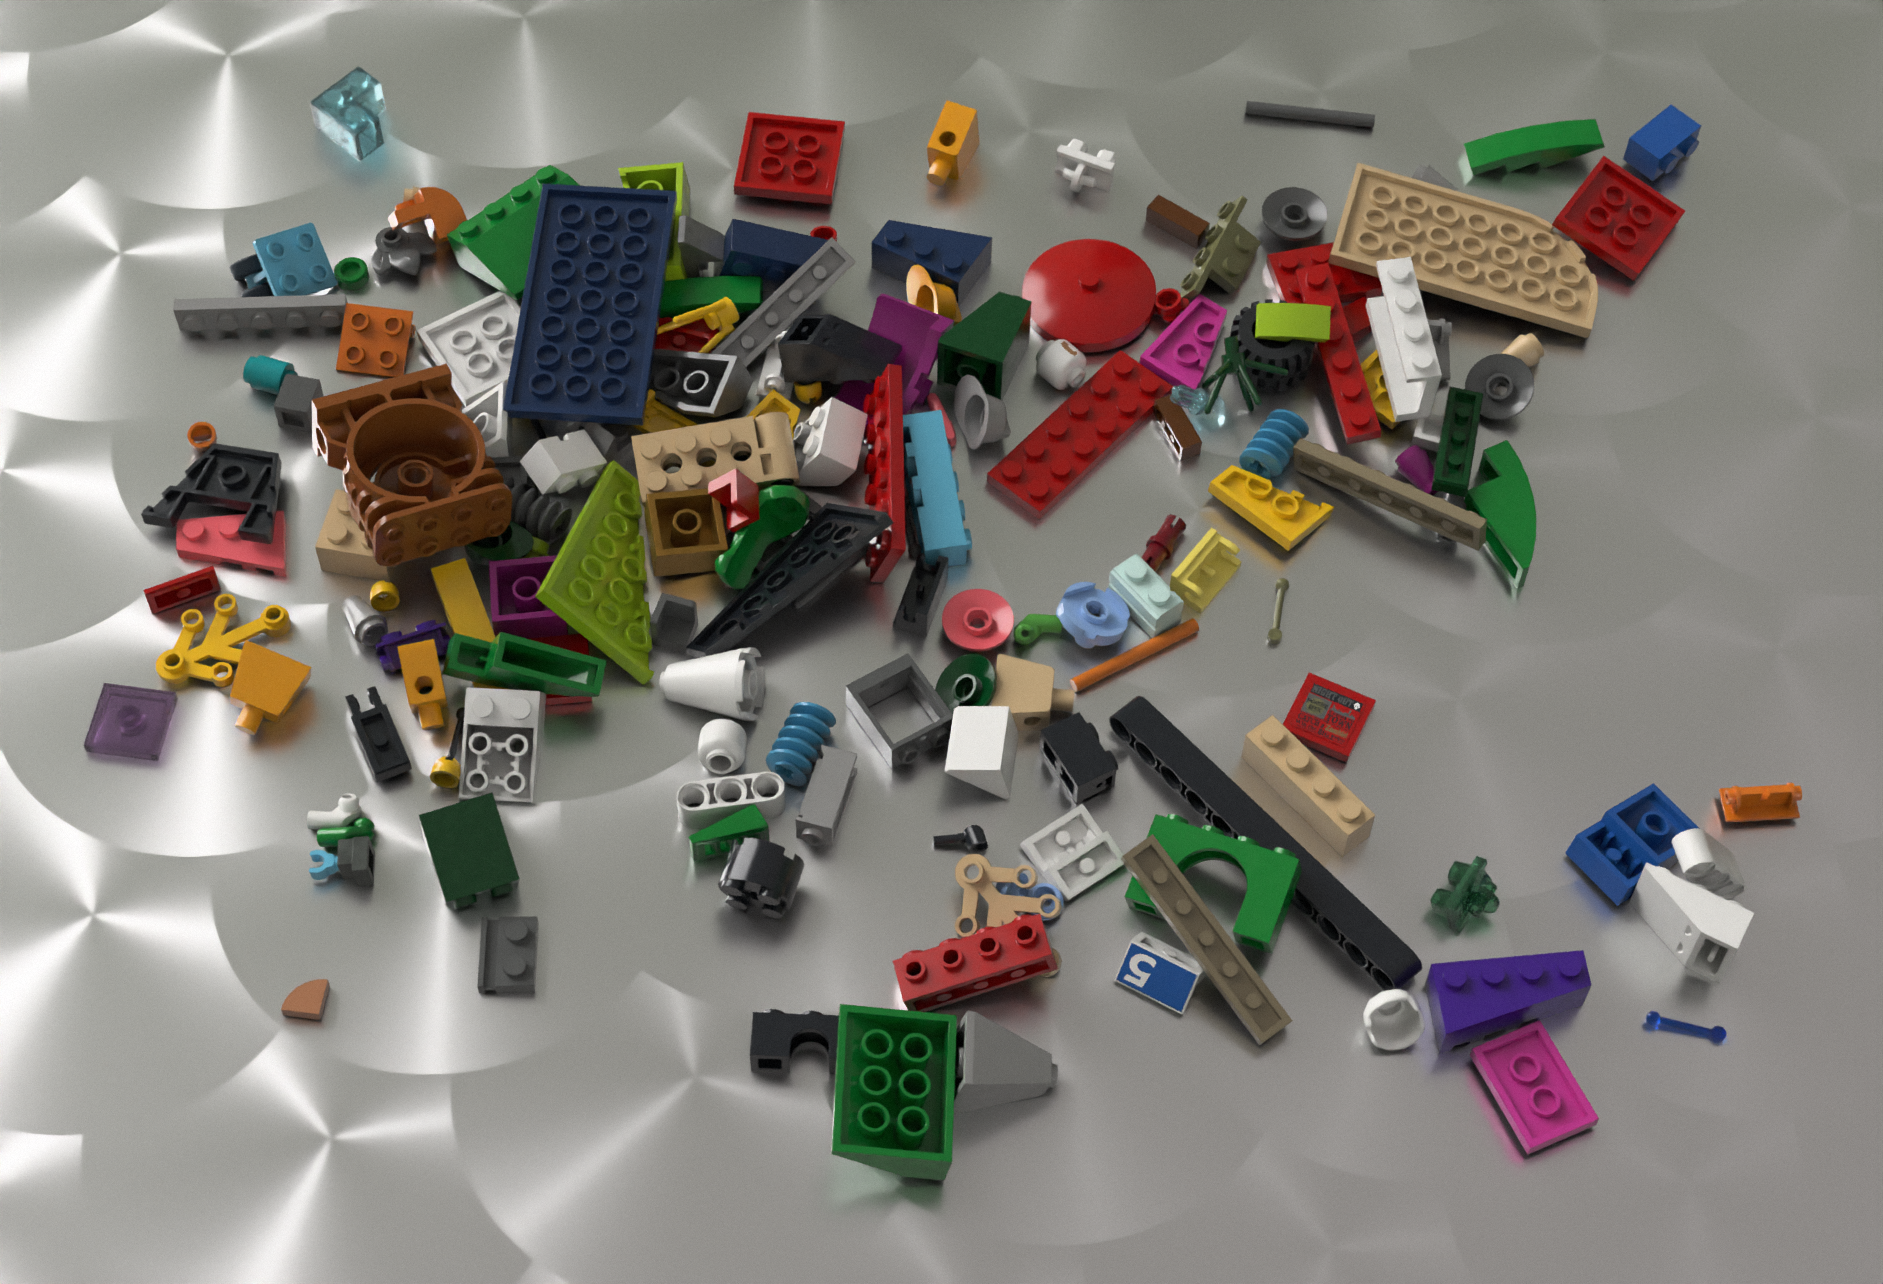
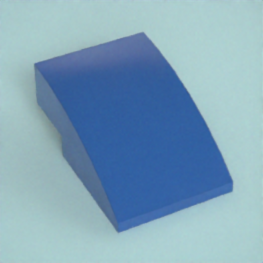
M1653 783L1607 810L1599 822L1577 834L1565 854L1618 906L1632 897L1646 862L1656 867L1670 869L1678 862L1671 842L1672 839L1683 831L1700 828Z

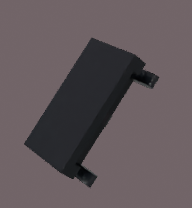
M921 553L917 557L915 567L894 618L893 628L927 637L948 580V558L939 555L935 566H932L925 562V554Z

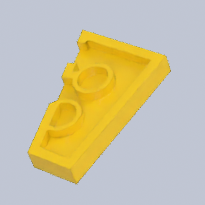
M1231 465L1213 479L1208 488L1209 493L1288 551L1327 520L1334 509V506L1324 502L1319 506L1303 499L1305 494L1292 490L1289 494L1272 487L1270 480L1234 465Z

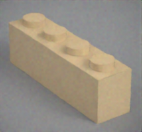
M1273 715L1245 735L1241 758L1342 857L1370 837L1375 814Z

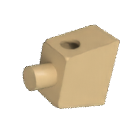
M998 654L996 665L997 686L991 706H1009L1018 731H1039L1048 727L1051 710L1073 712L1075 690L1053 688L1054 668Z

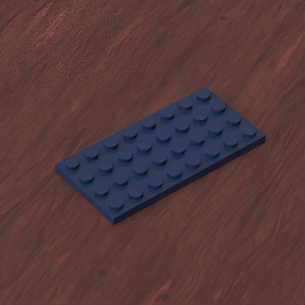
M561 184L542 185L503 410L508 413V418L643 426L677 205L676 191Z

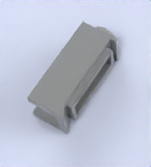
M821 745V759H817L798 817H796V838L802 839L804 842L814 846L821 844L833 846L857 775V768H854L857 753Z

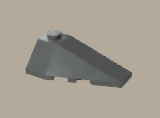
M655 349L649 389L655 392L656 400L685 414L718 417L742 408L753 383V378L738 356Z

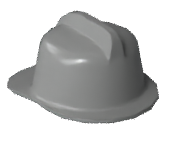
M966 375L962 377L955 391L954 409L957 421L966 437L969 448L976 450L982 443H993L1000 438L1009 437L1011 431L1004 402L986 394L975 376Z

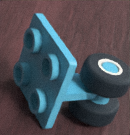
M307 223L253 241L256 254L230 265V271L234 280H246L249 290L243 292L241 297L303 296L337 285L334 272L313 223Z

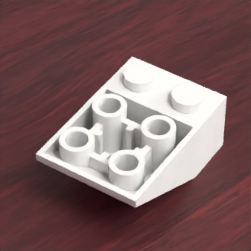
M466 687L459 799H472L493 792L495 801L534 803L544 732L545 693L541 691Z
M1647 862L1629 901L1684 967L1718 983H1721L1754 915V912L1745 909L1737 901L1726 900L1709 892L1706 887L1700 884L1690 883L1673 875L1671 871L1664 867H1656Z

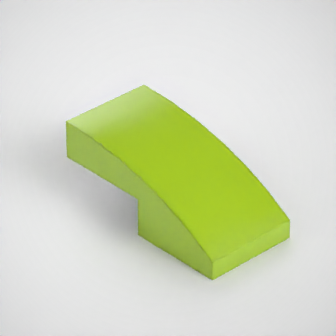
M1258 303L1256 308L1255 338L1283 342L1297 339L1325 343L1329 340L1331 306L1299 303Z

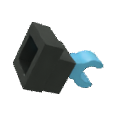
M368 836L338 840V856L327 854L323 850L310 852L313 862H324L318 868L309 869L312 879L322 880L330 874L340 871L344 880L356 879L359 887L374 885L375 851Z

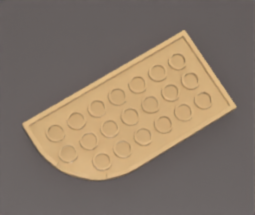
M1357 163L1328 263L1379 278L1376 267L1377 261L1411 257L1420 290L1588 338L1591 333L1598 302L1596 276L1591 274L1587 267L1585 254L1572 239L1566 241L1553 231L1554 226L1548 221L1514 207Z

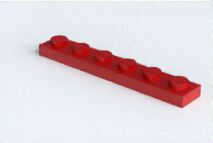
M1329 263L1295 270L1296 281L1303 303L1331 306L1329 340L1325 343L1316 342V346L1346 443L1350 445L1380 438L1381 428Z

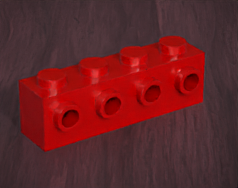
M1040 913L1036 915H1021L1016 917L1011 923L999 927H984L979 929L974 935L961 939L950 938L942 941L937 947L924 951H909L902 958L893 960L903 1002L908 1011L918 1012L933 1010L1058 969L1047 929Z

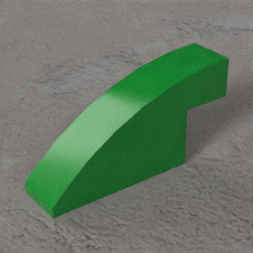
M1505 440L1484 449L1478 470L1487 482L1469 489L1464 502L1467 505V511H1473L1480 517L1487 519L1485 545L1515 587L1519 589L1524 586L1533 557L1537 517L1534 496L1528 476L1509 441Z
M500 632L492 642L455 633L449 641L442 674L514 690L541 691L545 694L598 697L607 660Z

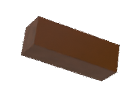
M1159 194L1147 206V222L1195 249L1204 242L1205 236L1209 231V222Z
M1175 394L1156 399L1154 401L1153 414L1180 461L1200 455L1202 441Z

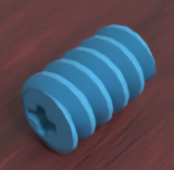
M1285 409L1271 411L1266 421L1260 426V430L1256 432L1253 439L1246 446V449L1241 453L1239 463L1242 469L1268 480L1271 477L1279 476L1283 471V467L1289 463V457L1293 456L1295 444L1300 438L1303 439L1309 434L1307 423L1294 412Z
M810 702L794 704L790 710V715L784 721V727L778 733V739L772 745V751L766 756V764L769 770L778 774L788 784L794 786L804 785L807 782V777L804 774L812 772L813 765L811 763L816 762L819 758L817 751H821V745H825L823 739H827L830 736L831 731L829 727H833L836 724V718L833 713L818 704Z

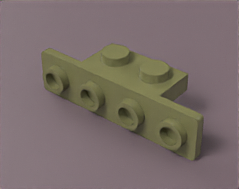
M1243 195L1233 202L1227 201L1219 209L1217 224L1206 234L1205 240L1207 243L1205 247L1196 254L1192 261L1195 265L1193 270L1185 276L1180 284L1182 288L1181 298L1190 300L1199 294L1208 277L1229 294L1238 289L1261 244L1260 240L1237 223L1248 200Z

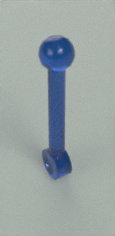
M1656 1011L1648 1012L1645 1017L1646 1022L1650 1026L1661 1024L1706 1035L1715 1043H1721L1727 1035L1726 1030L1721 1026H1715L1710 1029L1661 1017Z

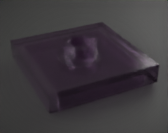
M104 683L83 745L86 752L158 761L178 700L176 692Z

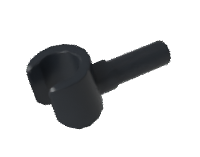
M978 825L967 827L963 833L933 837L934 845L966 843L970 853H980L988 848L984 831Z

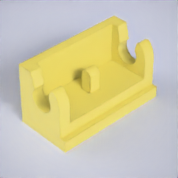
M1211 527L1171 574L1170 591H1174L1184 601L1185 605L1201 614L1241 567V561L1235 557L1240 549Z

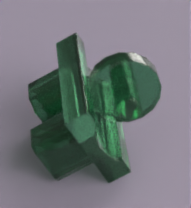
M1476 856L1472 864L1455 861L1449 870L1448 880L1449 884L1455 886L1456 889L1454 892L1437 888L1431 897L1433 912L1446 917L1451 930L1460 933L1471 915L1479 917L1482 912L1494 913L1500 906V901L1494 894L1497 886L1492 883V879L1485 871V867L1488 864L1487 859Z

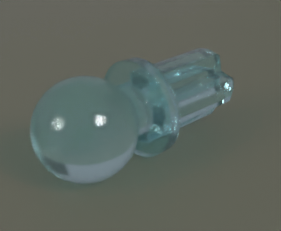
M1175 385L1171 389L1170 400L1174 404L1187 408L1190 414L1201 415L1208 421H1215L1221 418L1225 412V402L1219 395L1210 414H1205L1204 409L1210 397L1206 390L1202 388L1192 389L1184 385Z

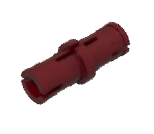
M1170 514L1165 518L1157 534L1151 536L1147 541V549L1141 556L1155 572H1157L1164 560L1171 557L1174 551V544L1186 529V524L1181 518L1178 519L1175 525L1172 524L1176 519V515Z

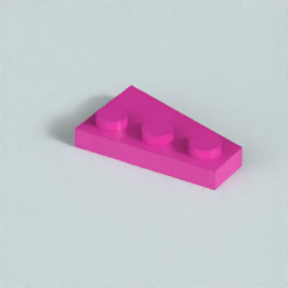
M1199 294L1140 356L1139 363L1166 382L1195 398L1225 323L1227 310Z

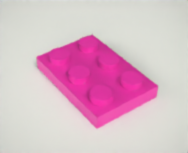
M1540 1020L1472 1048L1470 1057L1527 1154L1597 1124L1599 1120L1597 1114Z

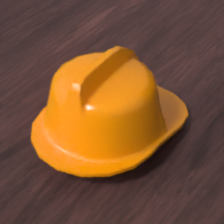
M919 264L912 266L908 271L906 280L908 302L954 320L953 326L961 322L962 316L953 289L932 282L923 266Z

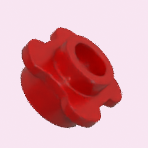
M1163 289L1156 294L1153 315L1158 314L1163 317L1166 323H1172L1190 305L1189 300L1181 298L1180 293L1175 289Z

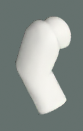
M347 793L340 797L338 801L339 806L332 812L309 810L307 828L319 830L321 828L346 827L360 815L361 806L359 805V798L354 794Z

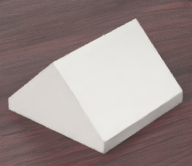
M505 382L500 383L462 410V413L470 418L481 432L486 455L490 457L512 456L513 418H508V413L503 410L507 383Z
M1009 706L956 707L953 713L945 773L1005 800L1010 797L1019 736Z

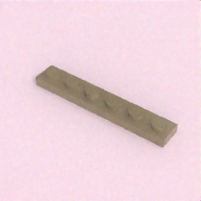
M1300 438L1293 447L1294 470L1477 551L1485 543L1487 519L1480 517L1477 513L1464 510L1443 498L1425 493L1411 484H1405L1393 479L1379 470H1373L1361 465L1349 457H1343L1325 449L1320 444L1311 443Z
M1153 834L1121 857L1122 862L1259 1045L1292 1022V1019Z

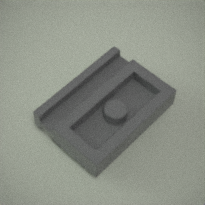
M537 916L499 917V920H488V917H482L477 984L479 993H485V990H496V993L535 992L539 927Z

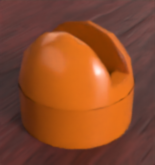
M197 422L188 430L187 437L192 448L199 452H206L217 442L216 431L207 422ZM210 439L209 441L195 443V441H204Z

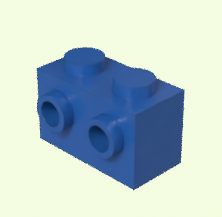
M1671 104L1629 138L1623 160L1654 181L1662 173L1668 174L1671 172L1678 160L1683 156L1689 157L1699 145L1697 138L1701 125Z

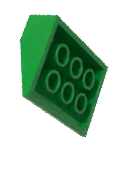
M552 165L538 170L534 176L521 185L513 187L509 193L496 202L488 204L484 210L471 219L460 223L456 229L447 234L459 267L515 300L523 297L542 185H579L570 175Z
M840 1004L831 1154L904 1177L945 1180L952 1163L957 1015Z

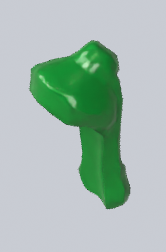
M773 485L759 492V520L737 530L729 550L719 555L715 560V570L722 582L735 590H742L751 581L752 573L767 546L774 541L790 536L804 527L808 520L810 507L809 498L805 493L794 486Z

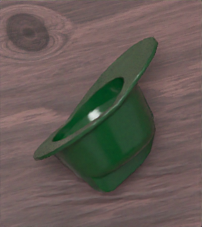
M510 521L507 529L501 535L470 542L464 547L466 554L472 561L480 565L489 566V561L520 559L526 556L532 550L534 540L532 534L525 528Z

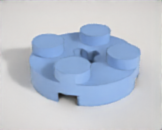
M1079 582L1068 587L1056 609V615L1063 627L1075 637L1077 644L1084 648H1093L1095 645H1111L1119 641L1128 626L1127 621L1130 617L1127 604L1115 591L1109 588L1105 592L1094 588L1096 583ZM1090 613H1092V614H1099L1100 616H1099V617H1096V616L1091 615Z

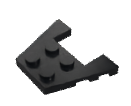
M214 443L185 471L186 477L177 486L170 485L161 493L163 499L154 507L148 505L142 511L141 516L144 523L174 528L188 502L248 511L238 529L241 540L271 544L274 534L282 465L279 453Z

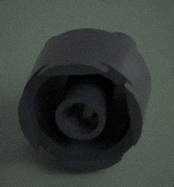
M744 838L743 843L739 845L736 839L731 844L718 887L727 895L725 902L729 906L746 910L748 905L762 908V913L769 917L781 919L785 911L791 908L804 869L803 860L796 854L793 860L783 855L784 847L766 840Z

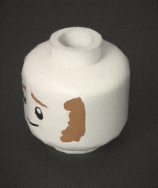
M1050 340L1037 352L1036 371L1055 389L1074 388L1084 380L1086 376L1084 371L1086 358L1083 353L1067 340Z

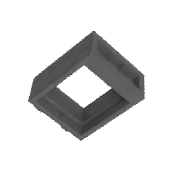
M909 653L846 685L847 707L891 769L900 764H909L916 760L921 753L932 747H941L949 741L953 714ZM908 687L934 723L893 744L868 707Z

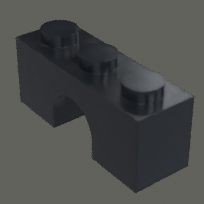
M777 1009L753 1012L750 1044L751 1071L790 1073L793 1054L803 1046L814 1045L822 1048L827 1053L829 1075H835L839 1015H823L818 1011L792 1014L784 1013Z

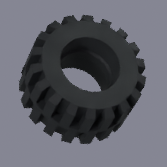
M1265 299V303H1274L1273 299ZM1260 302L1251 303V308L1245 306L1240 310V315L1235 316L1230 332V337H1238L1239 353H1245V359L1288 370V375L1284 376L1246 367L1256 389L1257 387H1263L1264 391L1271 392V388H1277L1278 392L1284 391L1287 385L1291 388L1298 385L1299 380L1303 381L1307 377V373L1311 369L1316 342L1297 339L1283 342L1255 338L1256 308ZM1261 343H1275L1283 348H1268L1261 345Z

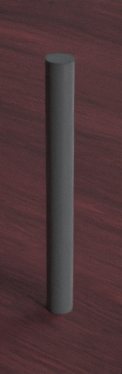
M1247 101L1245 114L1372 128H1374L1375 123L1374 114Z

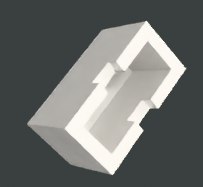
M585 429L567 433L563 437L564 441H561L558 436L538 440L520 460L542 495L556 491L561 494L579 485L585 488L599 478L598 472L607 464V461Z

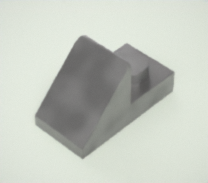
M679 216L678 245L687 278L703 277V270H708V262H720L724 259L725 237L722 233L688 216Z
M588 422L585 427V431L601 452L607 464L612 460L618 462L633 449L631 436L642 435V432L633 425L606 423L601 426L598 423ZM605 466L598 472L599 477Z

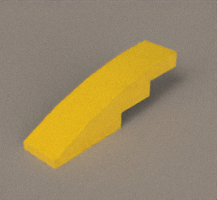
M466 558L432 568V577L443 602L445 614L453 634L458 633L492 642L495 639V635ZM471 681L473 688L508 689Z

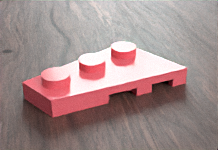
M276 511L273 541L271 544L241 540L238 529L246 514L180 519L177 522L176 550L178 556L219 565L223 562L242 565L243 569L256 571L257 568L272 570L274 575L286 577L284 511Z

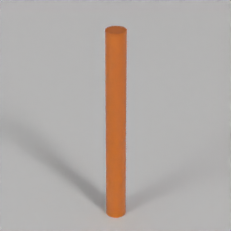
M1192 618L1070 679L1071 687L1075 692H1078L1198 632L1199 625L1197 621Z

